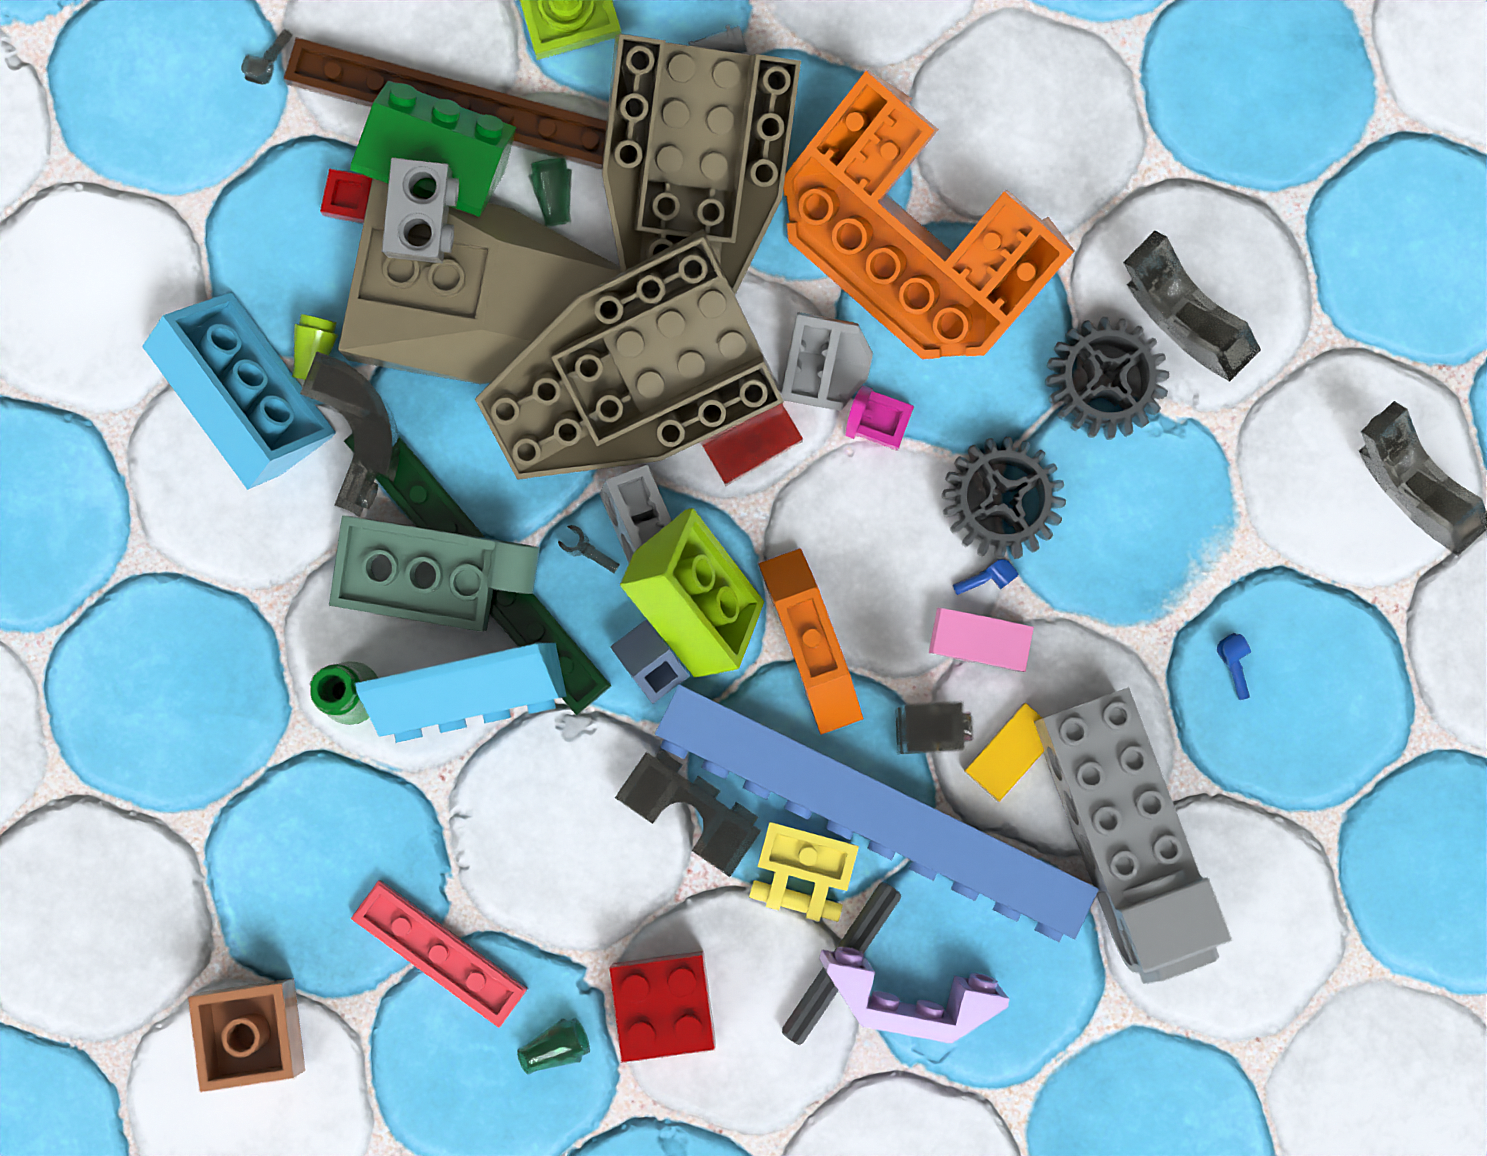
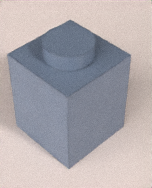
M647 619L610 646L652 704L689 677L688 673Z

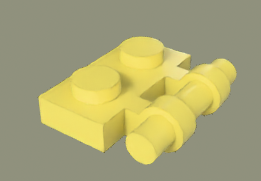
M769 822L757 867L775 871L772 884L754 880L749 898L767 902V908L778 911L781 906L807 913V919L818 922L820 918L838 922L843 904L826 900L829 887L844 891L848 890L859 846ZM793 876L815 882L812 895L786 889L788 877Z

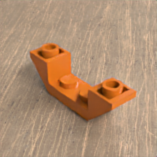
M799 548L758 563L805 687V694L820 735L863 720L847 664L818 585L802 549Z

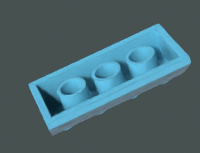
M232 292L163 315L142 346L247 490L281 476L336 434L297 379L292 377L291 371Z
M537 643L355 683L357 694L379 737L394 734L396 743L423 737L421 728L438 725L440 733L467 728L465 718L482 715L484 724L511 718V708L527 705L529 714L556 708L554 699L567 697L556 643Z

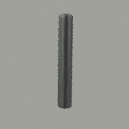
M880 883L837 947L855 949L864 954L900 901V892L887 883ZM825 967L822 968L782 1027V1034L795 1044L801 1045L804 1043L839 991Z

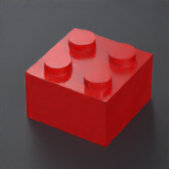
M704 951L617 962L610 966L621 1063L715 1050L716 1038Z

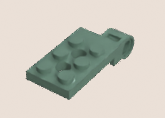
M342 515L329 606L481 632L487 631L493 589L533 594L540 547ZM381 554L388 557L392 564L391 575L384 581L377 579L372 573V562ZM422 562L430 563L436 571L435 582L429 588L421 587L415 579L416 568Z

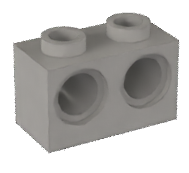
M397 158L391 159L382 252L388 258L443 264L444 252H452L454 225L447 224L449 206H457L459 179L452 178L453 172L448 164ZM423 178L435 180L437 187L432 197L426 200H419L413 196V188L417 181ZM418 224L430 226L432 231L431 238L425 245L412 246L409 244L408 234L412 227Z
M648 464L605 480L600 497L629 563L634 551L672 520Z

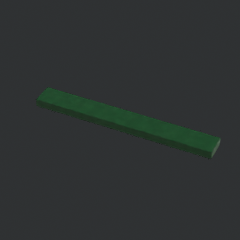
M379 412L344 440L346 445L416 527L486 538ZM493 589L490 614L518 647L537 643H556L567 697H562V699L577 716L612 687L534 594Z

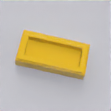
M1027 703L1022 704L964 770L967 775L997 802L1003 799L1044 752L1034 721L1042 719V717Z

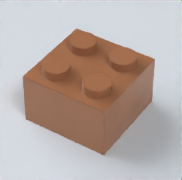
M294 978L203 991L188 997L199 1093L294 1079L306 1071Z

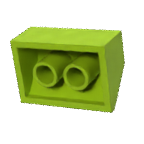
M694 508L686 509L634 551L620 586L689 672L696 678L740 668L764 605V600Z

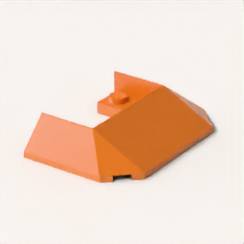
M866 70L785 173L783 190L784 196H787L789 223H787L788 241L921 359L964 355L966 357L984 356L1075 250L1049 217L1043 220L1040 219L1008 190H1005L954 252L948 249L887 195L939 129L909 104L913 99L912 97L869 70Z

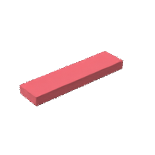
M381 880L375 884L351 917L354 922L498 1028L502 1026L528 990L526 986Z

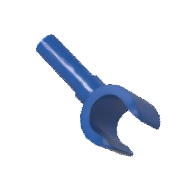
M1002 559L993 563L986 570L979 572L980 574L954 584L953 588L956 595H959L985 584L992 578L1001 590L1018 577V572L1008 560Z
M1232 633L1218 643L1217 652L1223 662L1229 666L1238 699L1244 700L1250 698L1243 667L1239 660L1250 654L1251 649L1243 635Z

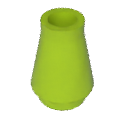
M301 314L299 325L294 324V368L292 377L319 383L320 374L339 335L335 334L337 322Z

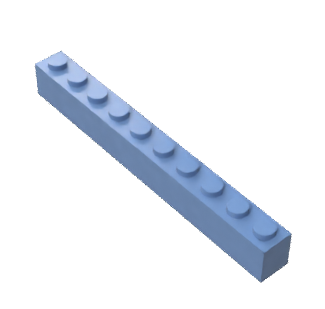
M678 685L655 732V735L663 738L660 748L685 759L688 751L705 759L701 768L724 779L727 778L729 772L737 774L746 779L742 788L762 798L768 799L771 792L788 799L784 806L785 809L809 820L812 812L829 819L826 829L848 840H851L854 832L871 840L867 849L891 861L895 853L913 860L909 869L932 881L935 880L937 873L952 879L954 883L951 890L975 902L979 893L995 900L996 903L992 910L1018 922L1021 914L1038 921L1034 930L1059 943L1063 934L1074 940L1076 939L1099 890L1068 873L684 686Z

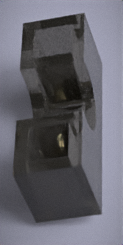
M963 702L904 704L900 708L895 709L897 755L965 751V742L972 741L973 739L971 712H963Z
M659 750L656 756L645 752L615 796V799L652 824H655L662 812L673 803H687L696 808L703 820V832L691 851L730 877L761 832V829L754 825L759 817L738 802H735L730 809L717 800L716 797L720 790L700 776H697L694 782L678 773L682 764L662 750Z

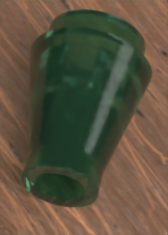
M555 158L531 163L532 174L528 175V178L544 217L545 226L551 227L571 223L572 169L567 168L566 159Z
M562 1018L530 1043L518 1048L517 1056L522 1069L529 1075L539 1070L581 1062L582 1056L590 1052V1044L582 1024L576 1018L569 1021Z

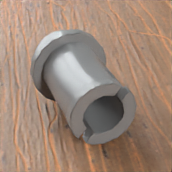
M726 25V31L694 42H688L689 46L740 54L748 52L740 26L731 28L730 25Z

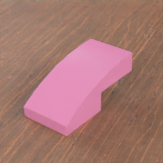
M937 608L929 653L967 662H978L1008 670L1026 672L1034 627L971 613Z

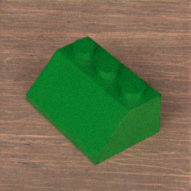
M387 81L373 102L353 156L350 170L389 184L392 158L448 164L453 172L452 178L459 179L457 206L451 207L480 217L506 171L516 127L502 122L495 116L482 115L460 107L454 101L438 99L416 91L410 85ZM430 178L420 179L414 185L413 193L426 198L432 197L436 191V181Z

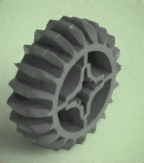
M1102 317L1098 323V331L1090 320L1084 321L1081 325L1082 335L1078 331L1070 329L1065 335L1069 344L1058 342L1054 347V351L1060 358H1050L1047 362V367L1050 370L1059 373L1050 375L1045 379L1046 386L1059 387L1058 391L1049 396V402L1051 404L1064 402L1065 406L1057 413V416L1063 419L1071 412L1076 417L1071 424L1072 430L1077 431L1084 422L1089 424L1087 430L1089 438H1094L1099 432L1100 427H1103L1106 440H1112L1116 435L1117 426L1125 437L1130 436L1133 433V423L1140 428H1144L1149 423L1146 413L1156 415L1161 410L1160 405L1154 399H1164L1168 394L1166 388L1156 384L1164 382L1169 378V371L1156 369V366L1166 360L1165 354L1158 353L1152 356L1150 350L1157 344L1156 339L1150 338L1145 344L1138 339L1143 334L1144 329L1142 326H1137L1129 334L1125 332L1127 328V320L1120 319L1113 330L1111 329L1108 317ZM1099 345L1113 346L1124 351L1126 354L1112 359L1106 357L1100 350L1094 351L1092 347ZM1077 355L1084 362L1082 368L1088 377L1087 385L1078 393L1072 380V368ZM1135 365H1137L1141 375V391L1137 402L1130 395L1133 390L1127 382V373ZM1122 367L1111 384L1109 383L1107 386L1101 384L1095 390H1091L1097 384L1103 372L1104 375L1107 371L1113 373L1116 369ZM1096 398H1104L1111 402L1114 407L1119 405L1123 411L1113 413L1102 412L1092 408L1088 403Z
M1011 437L1003 439L1001 451L997 450L996 443L992 438L987 439L984 443L985 455L976 445L970 446L968 454L972 463L966 458L959 456L954 464L963 474L948 472L945 480L956 486L957 489H944L941 496L945 500L955 501L956 505L948 506L943 510L944 517L958 515L960 518L959 521L950 527L951 533H958L965 528L969 534L965 536L961 544L964 547H968L975 538L980 540L981 543L977 549V554L982 557L987 553L989 546L993 545L995 546L994 556L996 560L1004 558L1006 546H1009L1014 559L1021 558L1023 556L1022 542L1031 552L1037 551L1040 547L1035 534L1041 539L1048 541L1052 538L1053 533L1045 523L1059 525L1062 521V517L1051 511V508L1058 509L1066 505L1064 498L1052 496V492H1057L1064 487L1063 480L1050 482L1048 479L1057 470L1056 464H1049L1043 469L1038 463L1043 460L1046 453L1043 450H1039L1033 458H1030L1026 455L1030 448V443L1027 441L1021 443L1017 452L1012 451L1013 441ZM991 465H1012L1024 471L1028 476L1018 480H1008L998 470L994 471ZM978 471L983 479L981 484L985 489L986 498L970 511L967 501V490L971 477ZM1036 487L1039 496V508L1034 522L1029 526L1024 519L1026 513L1022 507V497ZM1021 488L1009 502L1013 508L1009 509L1006 504H1000L999 506L994 505L988 510L985 509L989 507L994 501L993 499L998 495V493L994 492V489H998L1004 494ZM989 517H999L1009 527L1013 526L1016 533L998 534L984 528L978 522Z

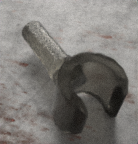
M282 30L270 48L265 51L262 58L252 54L245 56L241 66L242 73H245V80L260 85L268 84L271 81L274 62L293 36L288 30Z
M574 525L567 526L571 531L580 536L578 544L574 547H567L558 540L559 546L571 556L583 555L613 574L620 566L619 563L591 545L588 536L579 527Z

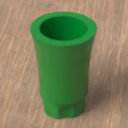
M354 661L325 666L313 676L310 682L311 700L321 712L327 714V716L338 723L345 725L362 723L370 717L357 694L355 683L378 679V676L367 665ZM341 683H345V694L340 700L336 695V689Z

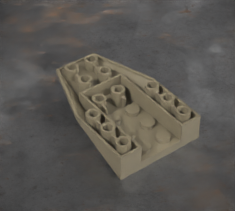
M626 34L615 36L602 179L621 273L703 229L736 295L782 200L800 73V60L760 54L747 55L666 43L665 40Z
M372 179L338 351L348 361L475 384L491 383L579 295L620 274V266L514 209L492 203L486 205L480 217L449 206L447 224L454 225V241L452 252H444L443 264L388 258L382 252L389 184ZM413 193V196L419 200L429 199ZM418 224L412 227L408 234L409 244L412 246L425 245L431 238V227L426 224Z
M703 229L579 295L475 398L517 480L662 461L784 402L777 381Z

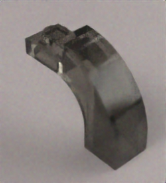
M1154 230L1123 262L1132 278L1127 286L1140 306L1156 325L1182 350L1210 371L1230 382L1261 351L1248 322L1218 306L1194 284L1181 265L1167 236Z
M316 352L300 394L311 403L343 415L352 429L355 444L354 455L334 505L344 512L360 517L364 508L369 509L372 506L377 495L378 484L374 483L376 476L394 482L400 454L397 425L385 399L361 373L345 362Z
M1393 401L1380 414L1374 416L1368 425L1360 431L1366 445L1359 450V453L1369 472L1405 515L1431 538L1459 556L1487 530V511L1482 498L1455 482L1435 464L1421 445L1407 408Z

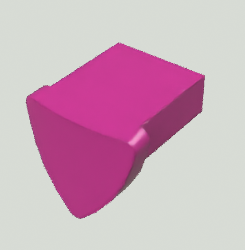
M863 385L854 398L846 425L845 436L854 439L856 435L898 451L914 406L872 391L873 388Z

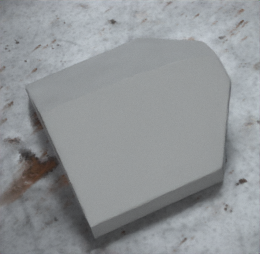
M801 312L797 313L782 388L784 401L841 411L846 406L847 401L867 381L873 352L858 323Z

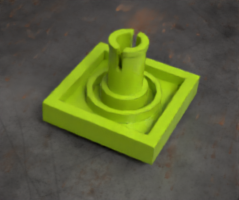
M520 0L537 60L614 39L616 35L622 34L612 0Z

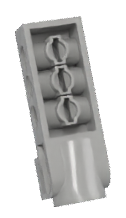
M1130 688L1122 689L1034 721L1044 748L1045 759L1094 887L1099 889L1096 895L1112 938L1127 968L1132 972L1139 973L1144 984L1165 981L1217 961L1220 956L1216 947L1231 942L1232 938L1208 877L1203 878L1198 870Z

